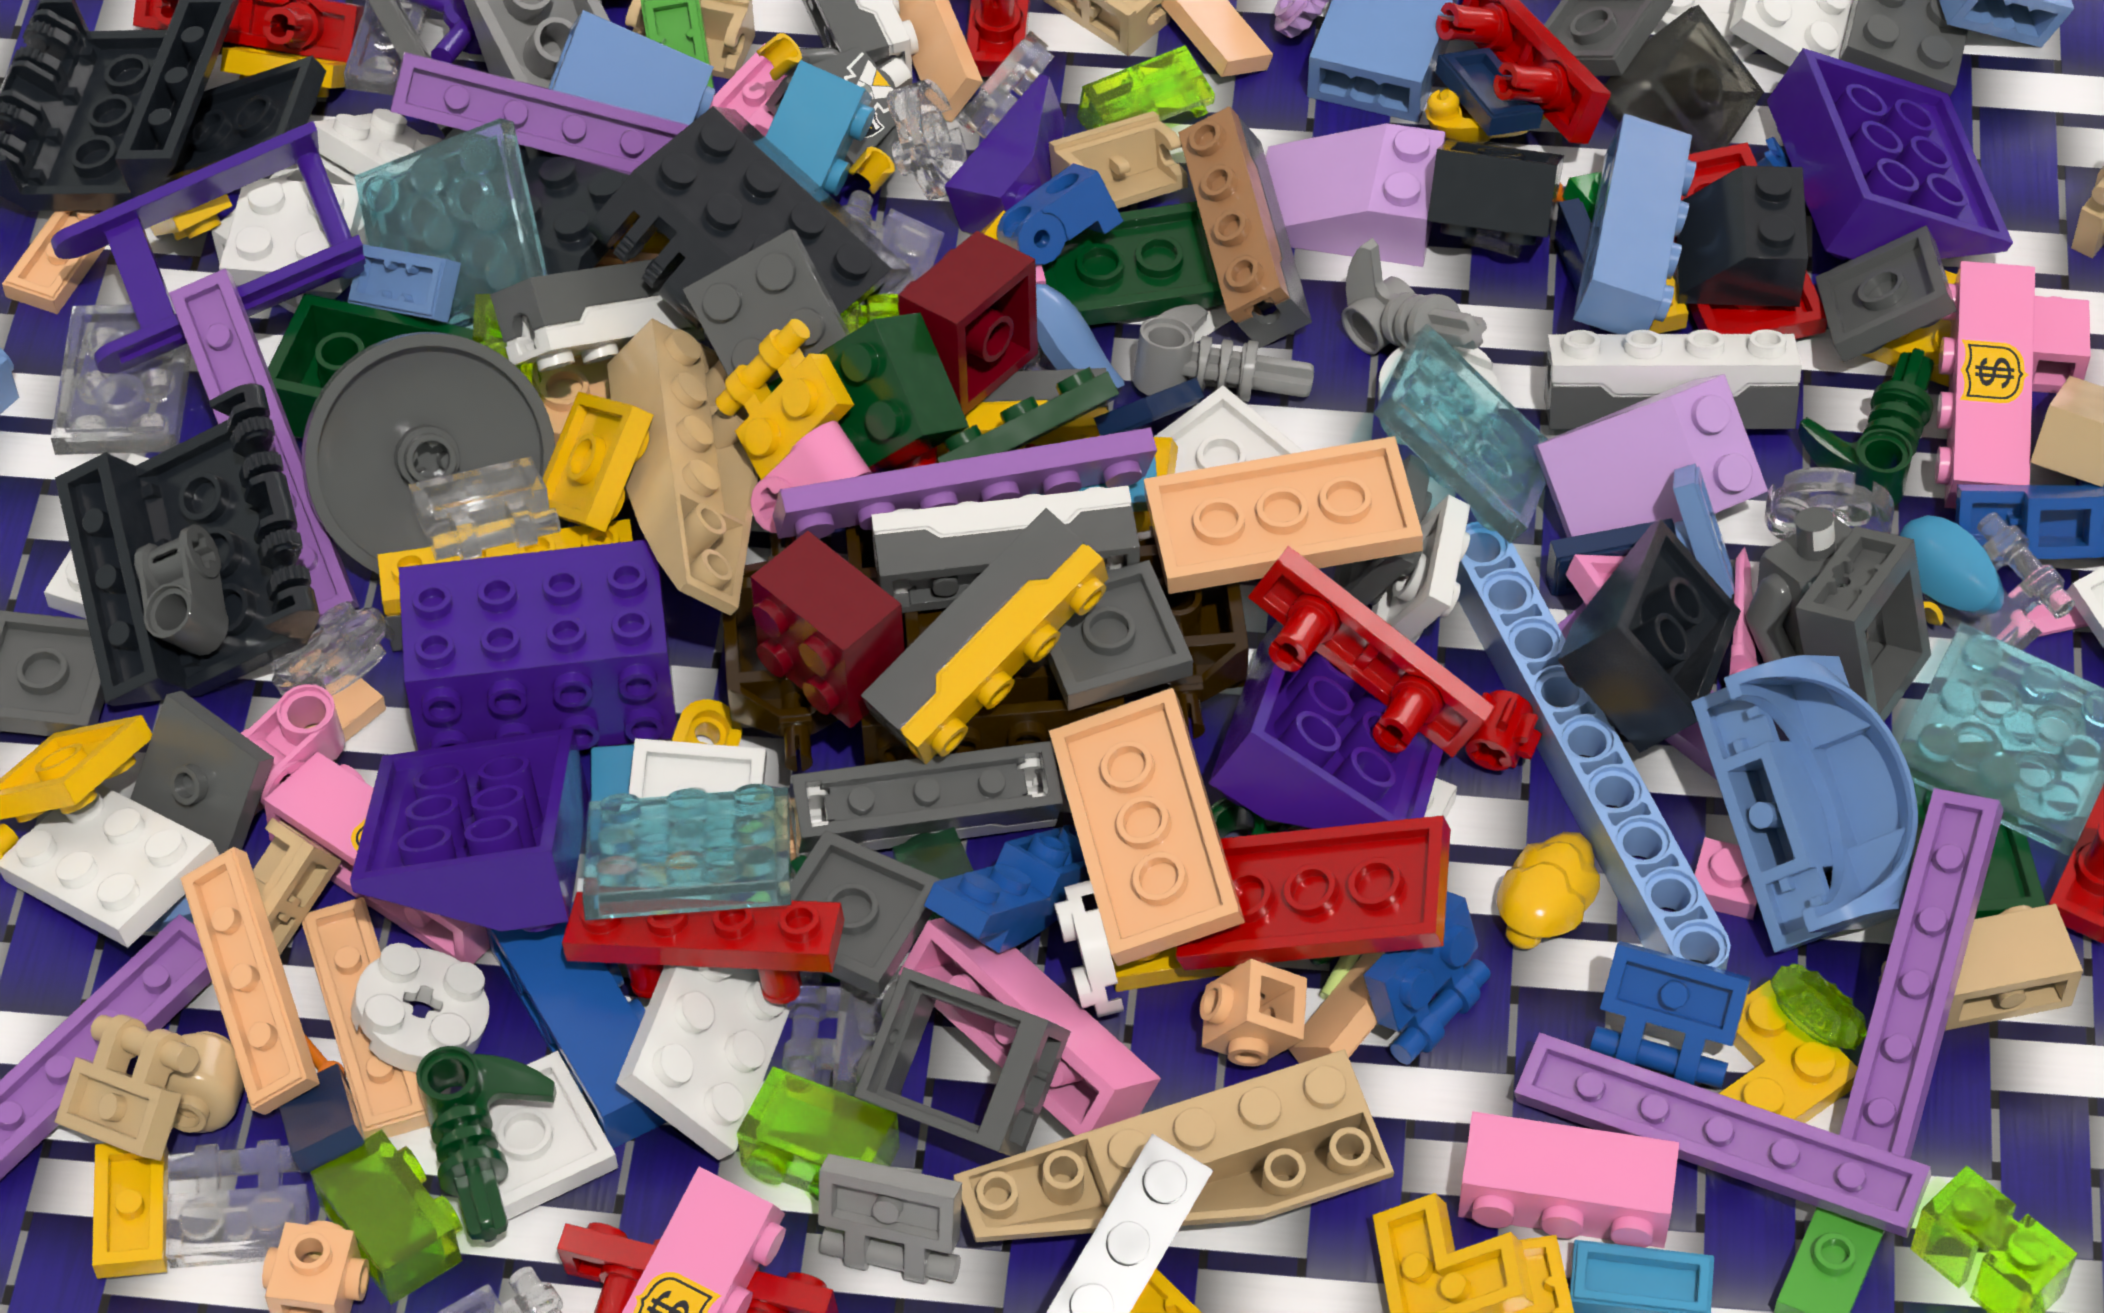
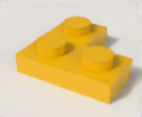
M1768 980L1747 995L1733 1045L1755 1068L1719 1094L1806 1123L1852 1090L1858 1067L1771 980Z
M1436 1193L1372 1215L1390 1313H1512L1534 1305L1522 1242L1512 1232L1455 1251L1447 1204Z

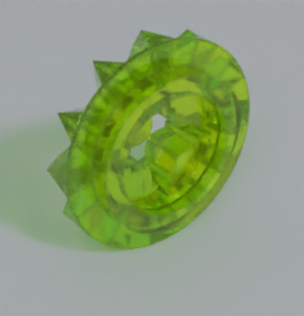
M1792 963L1790 966H1781L1772 977L1771 986L1776 994V1001L1781 1010L1798 1028L1816 1041L1830 1047L1855 1049L1866 1037L1865 1017L1861 1011L1853 1006V999L1844 995L1837 988L1836 983H1830L1825 980L1818 971H1809L1803 965Z

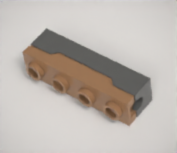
M1230 106L1178 132L1227 314L1252 341L1259 342V348L1312 323L1261 141ZM1276 305L1277 310L1272 314L1262 315L1261 310L1264 311Z

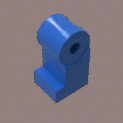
M1073 163L1008 209L999 221L997 238L998 241L1034 258L1036 265H1045L1053 261L1061 253L1066 241L1071 240L1086 228L1106 234L1122 223L1123 219L1099 172Z

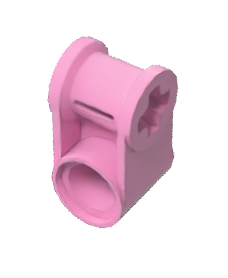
M837 421L824 423L802 437L792 447L790 454L757 483L752 491L751 509L756 522L764 530L777 533L773 512L780 489L873 474Z
M311 684L296 686L287 691L257 722L241 732V734L274 757L260 797V802L263 805L264 798L317 751L334 761L343 751L345 744L344 733L333 697L326 689ZM318 723L314 727L304 729L307 725Z

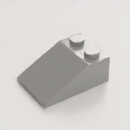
M464 0L488 72L545 88L549 86L570 28L581 12L585 10L610 21L600 0Z

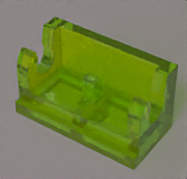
M1186 45L1082 86L1077 118L1087 130L1151 111L1159 115L1160 121L1190 110L1198 118L1208 114L1206 106L1214 103L1215 93Z

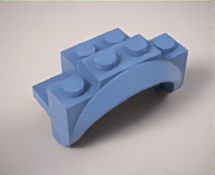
M1799 655L1767 662L1724 677L1725 688L1691 701L1774 953L1786 952L1843 930L1865 929L1898 917L1911 873L1918 828V809L1914 783L1906 759L1890 729L1875 710L1849 687L1840 657ZM1774 721L1790 741H1780ZM1832 871L1831 886L1829 888L1825 873Z

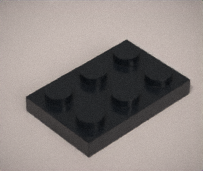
M312 55L204 91L175 167L158 187L308 123L311 112L317 104V96L326 70Z

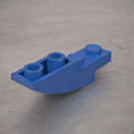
M2079 480V486L1957 484L1955 523L1973 535L1986 552H2021L2024 559L2104 557V486L2100 487L2083 480Z
M1064 825L1063 827L1005 842L994 866L934 882L924 906L945 918L946 922L998 953L1018 946L1058 920L1054 903L1067 900L1064 887L1090 880L1075 826Z

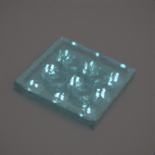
M501 118L354 176L370 246L439 257L461 263L447 324L467 327L494 317L496 313L491 294L530 277L547 275L514 121Z
M1426 323L1410 338L1374 414L1380 419L1381 426L1389 437L1395 436L1398 444L1407 445L1425 462L1429 474L1438 484L1445 488H1452L1470 505L1474 517L1483 527L1493 532L1497 531L1504 539L1512 543L1528 529L1546 484V479L1533 446L1548 439Z
M1961 622L1899 747L1906 759L1913 783L1932 792L1934 788L2000 800L2004 809L2000 824L2070 856L2104 785V688Z
M748 784L737 788L735 791L705 793L699 789L688 788L674 791L668 796L638 798L633 794L620 793L610 795L602 801L589 802L583 881L585 920L791 905L788 787L771 788L765 784Z

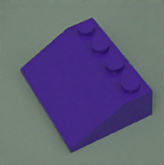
M1802 48L1767 99V104L1791 162V167H1803L1804 198L1820 236L1821 244L1826 252L1840 260L1855 259L1926 225L1937 244L1941 259L2008 251L2013 241L1948 93Z
M1277 621L1259 643L1209 784L1220 790L1232 803L1248 808L1263 819L1312 829L1424 817L1443 750L1420 732L1415 735L1406 749L1400 753L1388 752L1381 748L1375 741L1372 733L1374 726L1386 711L1387 706L1317 651L1310 655L1298 671L1290 672L1278 667L1269 655L1271 643L1283 628V625Z
M574 727L382 756L350 878L352 891L501 932L523 929L527 932H540L548 930L558 923L569 922L589 800V792Z

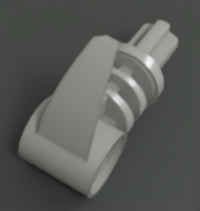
M1373 238L1357 249L1348 268L1346 278L1348 307L1342 311L1341 319L1347 335L1360 350L1368 354H1376L1389 343H1392L1396 346L1416 349L1422 354L1441 356L1449 352L1454 346L1474 350L1482 345V333L1487 329L1482 317L1461 312L1456 302L1448 296L1415 294L1412 288L1400 278L1390 276L1383 281L1379 245Z
M1198 304L1172 308L1157 317L1146 320L1140 327L1133 383L1139 391L1150 396L1196 377L1202 391L1205 389L1206 382L1215 383L1214 391L1221 386L1226 388L1227 385L1235 386L1236 396L1246 402L1250 400L1251 389L1298 397H1307L1312 390L1314 366L1311 363L1257 355L1258 341L1248 340V343H1244L1242 352L1233 351L1234 345L1232 340L1223 339L1221 349L1212 347V337L1202 336L1200 343H1195L1194 332L1207 320L1208 311Z

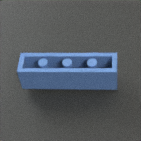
M1624 113L1604 158L1573 320L1612 333L1628 334L1635 330H1649L1653 320L1663 322L1666 318L1674 294V287L1666 285V279L1672 278L1682 249V245L1673 242L1674 237H1679L1689 210V203L1681 201V196L1685 197L1688 193L1696 170V162L1688 160L1692 135Z

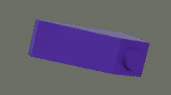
M1040 74L944 185L961 231L972 234L976 231L980 232L1003 210L1006 212L1052 179L1049 142L1063 137L1065 118L1049 76Z

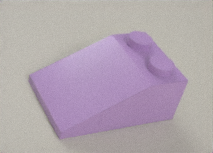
M1386 123L1268 146L1266 161L1291 248L1353 257L1360 246L1373 238L1379 245L1380 261L1423 267L1433 223L1427 221L1436 153L1437 149L1445 142L1446 132Z
M1725 374L1694 379L1533 446L1567 538L1654 522L1660 519L1672 518L1674 523L1683 520L1673 491L1674 470L1695 463L1697 467L1700 466L1714 513L1768 492Z

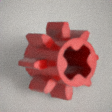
M1496 690L1490 694L1484 692L1482 697L1491 703L1494 709L1486 721L1465 743L1467 755L1476 764L1495 771L1506 770L1509 767L1516 768L1520 757L1531 760L1542 733L1534 729L1539 717L1537 714H1533L1531 704L1519 694L1511 691Z

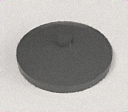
M416 332L391 337L367 347L354 355L332 375L317 397L307 420L302 445V472L309 502L323 529L346 554L364 567L379 574L377 554L532 533L544 512L532 508L531 505L556 446L550 417L542 399L528 378L512 362L493 349L468 338L439 332Z

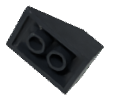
M1660 519L1650 525L1574 621L1558 661L1564 667L1570 681L1577 687L1583 688L1605 713L1607 721L1614 727L1615 731L1623 734L1641 753L1698 722L1691 701L1710 694L1741 610Z

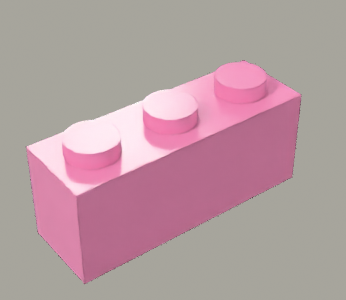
M1472 1111L1458 1217L1474 1219L1477 1223L1491 1228H1503L1514 1225L1540 1229L1549 1235H1556L1557 1238L1586 1236L1612 1240L1618 1245L1665 1248L1672 1211L1679 1142Z

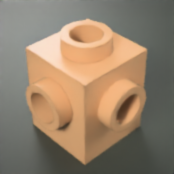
M1250 959L1206 985L1200 1003V1015L1203 1019L1202 1047L1228 1055L1229 1061L1237 1065L1259 1066L1265 1064L1268 1059L1303 1041L1307 978Z
M313 1221L308 1225L285 1222L279 1247H270L268 1249L263 1265L262 1283L264 1289H267L265 1299L270 1313H350L353 1301H362L365 1297L369 1282V1260L361 1258L353 1230H345L342 1226L329 1221Z

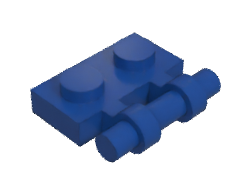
M1448 891L1443 947L1385 952L1363 975L1377 1023L1397 1032L1400 1030L1402 1032L1391 1044L1390 1051L1399 1062L1406 1065L1410 1064L1421 1052H1431L1445 1036L1444 1027L1458 1012L1465 1014L1475 1005L1481 997L1479 989L1491 977L1489 968L1482 961L1471 959L1468 962L1479 945L1465 897ZM1437 992L1438 995L1430 1002L1432 996Z
M1619 941L1614 953L1600 1009L1626 1016L1622 1033L1596 1026L1590 1050L1633 1065L1674 1075V1079L1695 1085V1082L1722 1089L1729 1063L1703 1056L1706 1040L1733 1046L1752 978ZM1647 1023L1686 1033L1682 1049L1644 1039Z

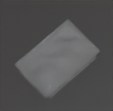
M132 304L72 306L51 432V442L55 455L103 454L105 452L109 454L164 452L178 445L180 442L192 356L188 344L125 371L102 373L96 366L94 360L95 352L101 346L141 329Z

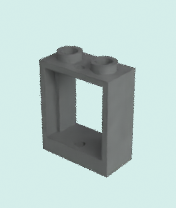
M1855 526L1795 609L1803 654L1839 656L1849 687L1866 701L1885 722L1931 656L1914 539ZM1841 584H1848L1846 587H1837ZM1866 629H1867V634H1868V641L1866 640V634H1865V630H1866Z
M903 967L899 980L891 984L884 996L881 1007L883 1022L875 1043L865 1050L859 1061L856 1072V1079L859 1084L854 1097L1010 1157L1025 1152L1071 1031L1044 1018ZM936 1000L1017 1029L981 1126L900 1096Z

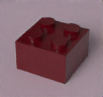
M979 231L974 232L956 248L949 250L938 263L917 280L907 284L903 291L898 294L899 315L921 312L964 415L969 413L1038 354L1035 259Z
M806 531L750 576L754 605L752 613L755 619L758 642L756 651L760 661L768 671L777 677L785 675L803 690L806 698L815 709L825 715L831 712L851 728L869 713L861 695L904 652L902 605L815 535Z

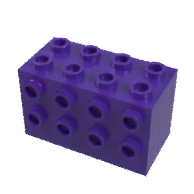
M647 540L399 567L404 682L418 750L574 727L579 750L634 743L635 738L651 740L671 739L677 724L668 628L660 566Z

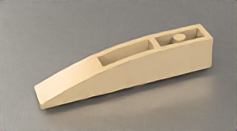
M652 318L607 363L611 400L636 406L654 415L648 428L649 442L642 457L634 462L625 484L638 524L652 552L680 592L731 616L739 608L753 516L750 500L759 477L735 433V430L749 417V414L744 406L734 416L722 413L717 407L715 400L726 388L725 380L728 375L715 350L697 342L686 331L674 330Z
M1343 1049L953 1175V1180L962 1182L961 1203L975 1242L1094 1233L1152 1134L1214 1170L1181 1226L1266 1219L1391 1178L1394 1175V1170L1346 1050Z

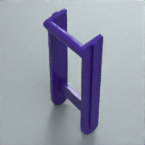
M314 120L65 227L52 237L51 245L54 253L58 258L62 259L78 258L109 245L141 329L101 346L95 352L94 360L100 372L117 373L125 371L188 344L144 229L297 164L330 247L238 286L237 289L248 317L340 277L346 279L353 278L364 271L366 261L363 254V244L359 235L352 237L319 154L318 131Z

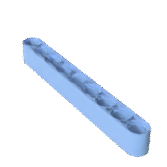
M1478 521L1467 524L1465 532L1470 534V542L1464 557L1459 562L1456 582L1460 584L1458 601L1505 689L1525 698L1531 704L1533 714L1538 715L1539 718L1534 729L1538 730L1542 735L1537 749L1584 837L1591 843L1593 854L1643 947L1687 960L1702 961L1708 966L1726 970L1731 947L1728 935L1614 727L1609 724L1605 713L1583 688L1577 687L1570 681L1564 667L1559 663L1558 657L1566 640L1510 537L1501 527L1494 523ZM1606 805L1617 806L1619 808L1607 807ZM1632 856H1641V857H1645V858H1647V859H1646V860L1636 859V858H1634V857H1632ZM1660 908H1671L1676 910V912H1668Z

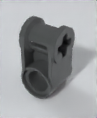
M192 524L182 529L179 537L160 546L148 543L138 548L134 555V565L140 581L146 629L153 636L191 654L201 656L216 650L226 637L229 618L225 609L220 577L221 559L218 548L207 530L200 525Z

